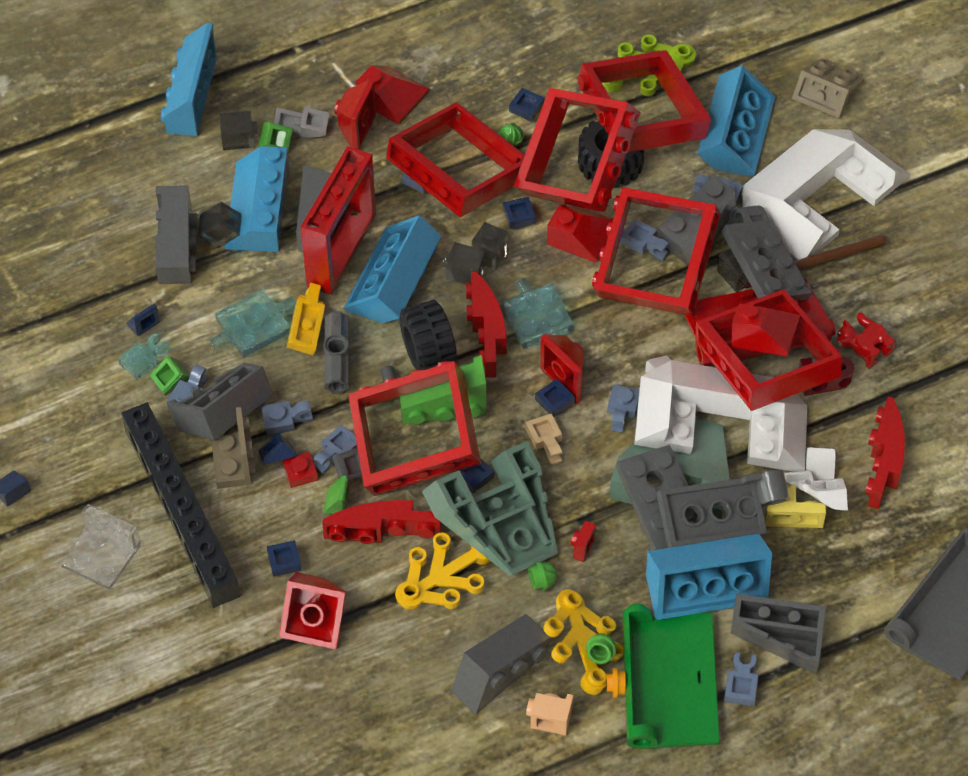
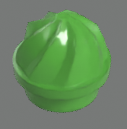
M514 122L506 123L498 131V134L515 148H518L524 139L522 129Z
M539 561L535 562V566L528 567L529 579L534 590L541 588L544 591L555 584L557 570L550 563Z
M604 633L592 636L586 645L588 657L597 664H604L612 660L616 654V645L611 636H606Z

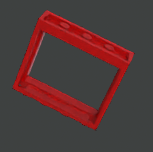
M667 50L582 64L580 75L577 77V84L583 94L611 99L602 83L655 74L682 118L637 126L631 138L628 152L706 138L711 118ZM593 109L600 125L604 126L609 135L617 113Z
M549 88L514 187L527 196L605 213L608 202L612 198V191L616 180L620 176L625 155L629 151L630 141L638 125L637 122L641 112L628 102ZM569 104L617 113L588 194L540 184Z
M457 102L389 138L386 153L387 160L460 218L513 188L525 156ZM453 129L505 170L467 190L416 149Z
M349 146L346 147L300 227L307 287H309L310 282L321 285V292L332 295L376 216L373 157L370 153ZM349 204V209L347 213L345 214L335 234L330 240V235L332 234L334 228L336 227L338 221L340 220L342 214L344 213L346 207ZM355 211L358 212L359 215L358 217L352 216V213Z
M622 187L620 196L617 195L614 200L613 209L615 214L613 221L610 220L607 225L606 235L608 239L606 246H602L600 250L599 261L601 264L599 271H596L593 275L592 287H594V291L600 298L693 316L721 215L717 205ZM631 202L702 216L680 298L608 284Z
M785 289L745 304L800 315L795 335L817 361L764 382H757L723 340V338L732 335V321L737 307L696 321V343L751 411L841 377L843 360L839 349L829 342L827 335L817 328L811 316L805 314L800 308L798 301L793 300Z
M444 361L437 364L436 367L427 370H415L408 376L390 378L382 384L373 387L365 386L358 389L357 392L348 394L363 484L374 496L481 464L464 371L455 361ZM449 381L461 446L376 472L365 407Z

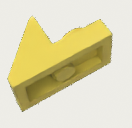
M796 484L788 488L790 500L767 506L766 527L823 528L826 505L816 503L815 501L796 502Z

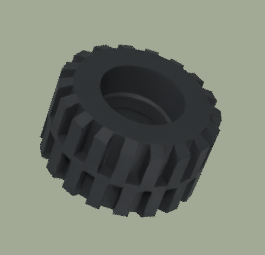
M599 120L597 122L591 121L589 127L585 126L582 129V134L579 136L580 172H584V177L587 180L592 179V182L609 137L604 126L600 125ZM645 150L626 153L621 166L620 176L617 178L614 188L619 187V184L628 185L630 180L634 181L638 178V174H641L643 170Z
M433 299L401 309V333L408 356L416 370H427L436 367L437 364L444 361H455L456 363L457 349L454 335L445 311L436 300Z

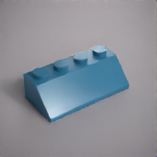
M206 23L186 36L182 48L177 50L178 64L177 67L172 69V87L167 88V106H163L161 110V122H165L166 133L188 136L198 135L217 61L213 23Z
M743 65L719 75L708 113L711 118L706 138L701 139L697 154L715 170L751 177L756 173L776 96Z
M260 146L236 162L225 250L279 252L289 174L287 147Z
M420 215L385 227L343 309L346 312L380 323L400 319L401 309L406 308L409 299L416 292V285L420 277L426 272V265L430 257L437 251V244L441 235Z
M760 534L648 551L646 577L656 620L733 608L736 593L768 598L772 552Z

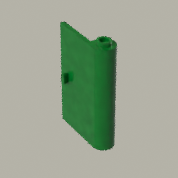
M630 605L622 612L627 745L635 749L720 744L712 613H697L656 620L655 616L652 615V611L645 605Z

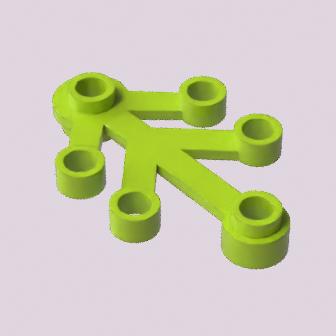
M645 35L641 39V49L643 51L656 52L667 50L680 71L691 66L695 61L696 52L690 45L678 44L672 47L658 43L653 35ZM625 42L618 46L619 58L644 54L633 50V46L630 43ZM655 74L648 75L646 79L641 81L640 92L642 95L652 96L655 93L658 81ZM628 79L603 83V86L608 92H618L623 88V81Z

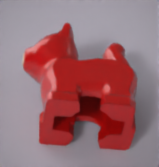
M860 312L856 317L858 323L865 327L863 332L858 334L847 320H844L843 326L838 330L836 343L839 347L853 349L855 354L866 362V367L870 369L877 364L878 359L876 357L880 355L881 351L885 357L894 352L896 341L888 335L886 329L881 324L867 318L864 313Z

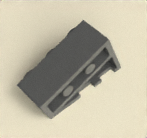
M307 165L303 166L296 230L298 252L302 253L300 227L331 175L330 172ZM349 204L346 207L344 213L342 214L340 220L338 221L336 227L334 228L332 234L330 235V240L332 239L345 214L347 213L349 209Z
M716 175L688 199L715 204L721 213L711 252L720 233L722 234L723 228L729 221L732 209L736 208L734 190ZM675 211L658 227L659 238L666 240L669 243L666 248L689 266L702 216Z
M188 185L156 186L159 207L158 211H156V220H158L156 235V273L158 284L191 283L192 272L197 270L196 256H192V251L197 250V235L193 234V229H198V215L192 212Z
M243 363L214 378L215 384L201 391L197 387L191 390L192 396L178 403L176 399L168 402V407L178 431L211 440L219 439L224 436L228 429L237 424L236 407L242 408L243 417L253 410L262 407L265 401L274 395L263 366Z
M736 593L731 634L817 674L826 606Z
M527 614L523 615L464 652L451 692L477 714L535 663L541 662L546 657L551 637Z

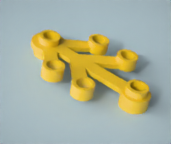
M437 533L433 537V547L435 550L429 576L419 581L421 567L427 561L426 551L420 547L411 549L409 552L410 569L407 581L397 587L395 593L396 600L405 609H415L422 603L443 605L447 609H455L460 605V594L455 589L479 594L484 590V578L479 574H472L468 578L453 575L474 562L486 565L491 561L471 546L470 551L444 566L446 552L451 546L450 537L446 533ZM440 540H444L447 542L444 545L437 544V542ZM415 555L422 556L420 560H415L413 557ZM472 582H479L480 585L477 586V587H474V586L471 585V583H472ZM435 586L453 588L447 589L443 594L429 591ZM410 591L415 592V594L411 596L406 595L405 593ZM451 596L456 598V600L453 602L447 601L446 599Z
M565 589L556 598L557 613L546 621L543 629L548 636L557 637L564 629L563 622L567 618H569L572 628L563 641L557 643L553 648L551 655L556 662L565 663L572 655V648L577 642L586 671L580 679L581 688L590 695H598L607 684V676L588 657L586 650L587 642L592 636L597 634L586 627L582 619L594 626L599 634L604 633L606 636L612 634L616 628V623L609 616L600 618L585 607L584 599L579 593L574 590ZM615 642L617 654L610 660L611 662L619 661L624 655V648L618 642Z

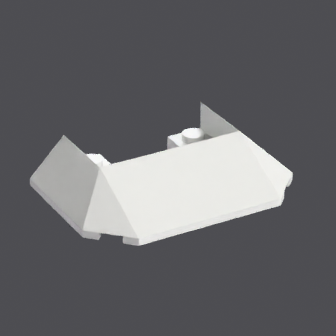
M813 129L742 186V207L762 206L792 259L799 260L819 253L839 235V229L803 202L830 179L836 177L875 206L908 179L910 174L851 130Z
M670 360L641 376L634 445L660 448L670 444L674 452L691 454L694 439L695 412L699 411L750 420L747 464L792 472L805 471L807 404L797 394L751 411L715 367ZM752 374L758 383L774 378Z

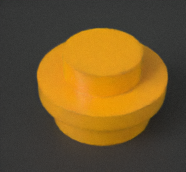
M612 668V674H606V692H612V698H617L618 695H625V671H618L617 668Z

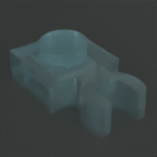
M157 333L152 334L145 346L138 342L118 358L119 365L139 380L158 364L156 356H163L168 353L169 344L164 342L162 345L156 346L160 342L159 335Z

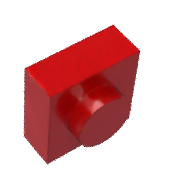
M310 452L282 460L290 488L318 481V475Z
M585 521L581 530H575L570 543L574 547L573 559L581 562L585 561L595 541L596 524Z

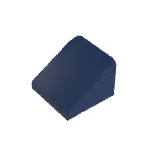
M154 303L127 322V326L137 336H140L160 322L156 304Z
M276 433L258 451L265 464L289 459L297 455L294 447L280 433Z
M12 471L0 479V499L7 507L31 491L27 479L16 471Z

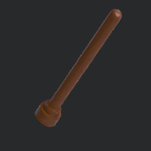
M878 235L795 260L794 262L800 271L885 244L886 238L883 235Z

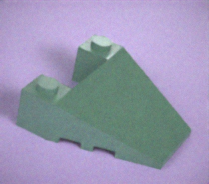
M695 418L691 454L673 451L688 486L730 480L723 425ZM633 443L618 457L617 461L657 448L634 445ZM615 467L610 481L609 498L632 504ZM656 475L647 476L650 478L660 480L659 477H657ZM713 505V515L718 519H723L725 516L724 509L720 505Z
M528 441L505 450L490 461L502 484L496 488L473 497L459 470L434 481L422 491L435 518L509 576L534 566L535 562L545 561L558 554L552 520L548 518L545 505L548 502L547 495L542 490L540 480L542 476L541 466Z

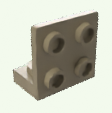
M820 59L801 71L792 99L840 118L843 115L850 93L863 84L864 78L859 77L858 73L854 70H843L836 67L835 63L830 60Z
M236 407L238 432L225 433L221 438L211 440L217 489L251 485L250 473H256L249 417H243L241 407Z

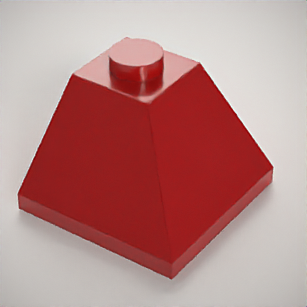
M371 65L356 81V85L367 80L374 81L376 113L397 124H400L429 93V88L388 66Z
M367 80L347 89L342 99L337 100L334 114L337 115L338 127L350 147L360 150L376 117L375 83L373 80Z
M568 204L558 205L547 225V245L596 263L602 246H606L608 239L606 235L607 225L613 219L585 208Z
M739 303L732 321V347L788 357L800 321V315Z
M544 334L541 336L540 369L552 381L558 379L575 396V404L581 402L584 351L578 343H573L566 335Z
M296 572L287 581L279 637L337 649L347 591L325 578Z

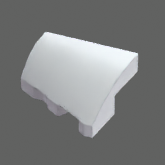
M811 470L784 473L786 482L791 485L796 484L798 489L806 492L826 506L836 510H848L847 489L843 478L814 481Z

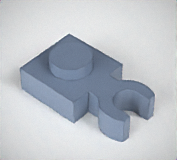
M736 652L733 659L735 671L728 670L724 702L754 706L758 674L752 672L756 666V655H751L750 663L743 664L739 660L740 653Z

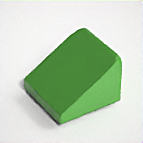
M264 122L258 148L260 146L287 147L289 151L293 128Z
M167 356L150 374V377L160 390L167 395L175 389L180 380L188 383L190 374L179 360Z
M342 475L328 488L324 513L334 514L347 508L349 496L347 476Z

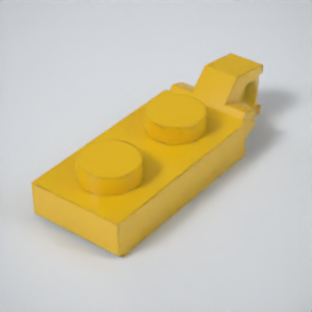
M310 282L305 296H299L295 305L286 348L309 355L314 354L325 304L318 300L321 285Z

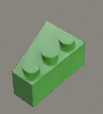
M481 355L474 357L473 363L460 366L464 371L472 418L486 415V379ZM449 381L399 397L402 424L417 425L428 421H448L456 418Z

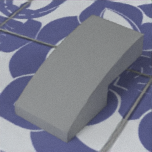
M304 107L302 113L276 108L273 123L293 128L292 137H321L326 134L329 112Z

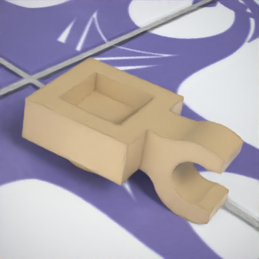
M552 414L525 422V429L535 449H545L551 466L562 463L560 457L562 450L558 442L562 441V433Z

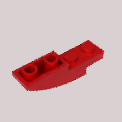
M471 272V283H466V299H472V305H466L467 322H472L473 332H478L479 344H484V350H479V356H482L485 378H496V355L507 354L505 322L499 303L488 284L477 272Z
M887 397L885 407L879 406L875 422L879 423L878 430L872 428L868 445L873 446L871 457L875 458L872 471L877 473L875 479L869 477L865 494L870 495L868 507L875 509L880 507L886 486L897 489L904 461L905 436L899 409L892 397Z
M388 500L353 506L324 518L322 523L324 539H330L334 542H342L344 540L359 541L363 544L382 543L383 533L393 536L416 535L421 538H431L437 533H441L442 528L441 522L435 518L433 512L415 511L413 500Z

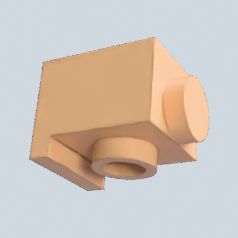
M536 693L535 698H529L526 716H531L530 728L566 735L573 710V695L567 694L566 699H563L552 693Z

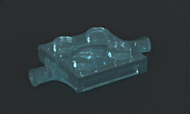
M521 278V281L518 279L515 284L521 294L502 302L506 316L523 350L534 345H541V336L544 334L563 335L574 330L573 323L553 283L531 290L526 278Z
M261 289L216 312V321L223 329V332L210 337L209 341L214 349L229 341L244 358L290 333L291 327L283 317V313L294 308L296 303L293 297L290 296L277 304Z

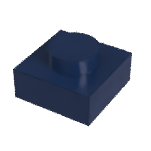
M521 88L509 104V112L532 122L543 107L545 97Z
M529 197L503 202V211L509 229L536 224V216Z
M556 379L536 392L535 400L549 414L555 417L575 403V396Z
M481 458V464L460 470L469 490L473 494L495 477L494 470Z
M295 540L266 546L273 577L302 571Z

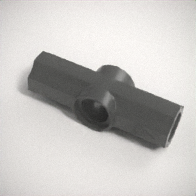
M332 311L329 315L325 316L324 388L332 392V394L343 393V391L349 389V315H345L341 311Z

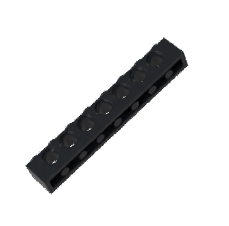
M148 402L121 412L125 432L212 607L215 608L239 598L238 580Z

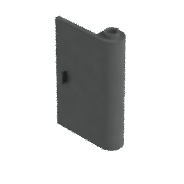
M968 529L961 530L884 628L886 637L892 643L959 681L968 672Z

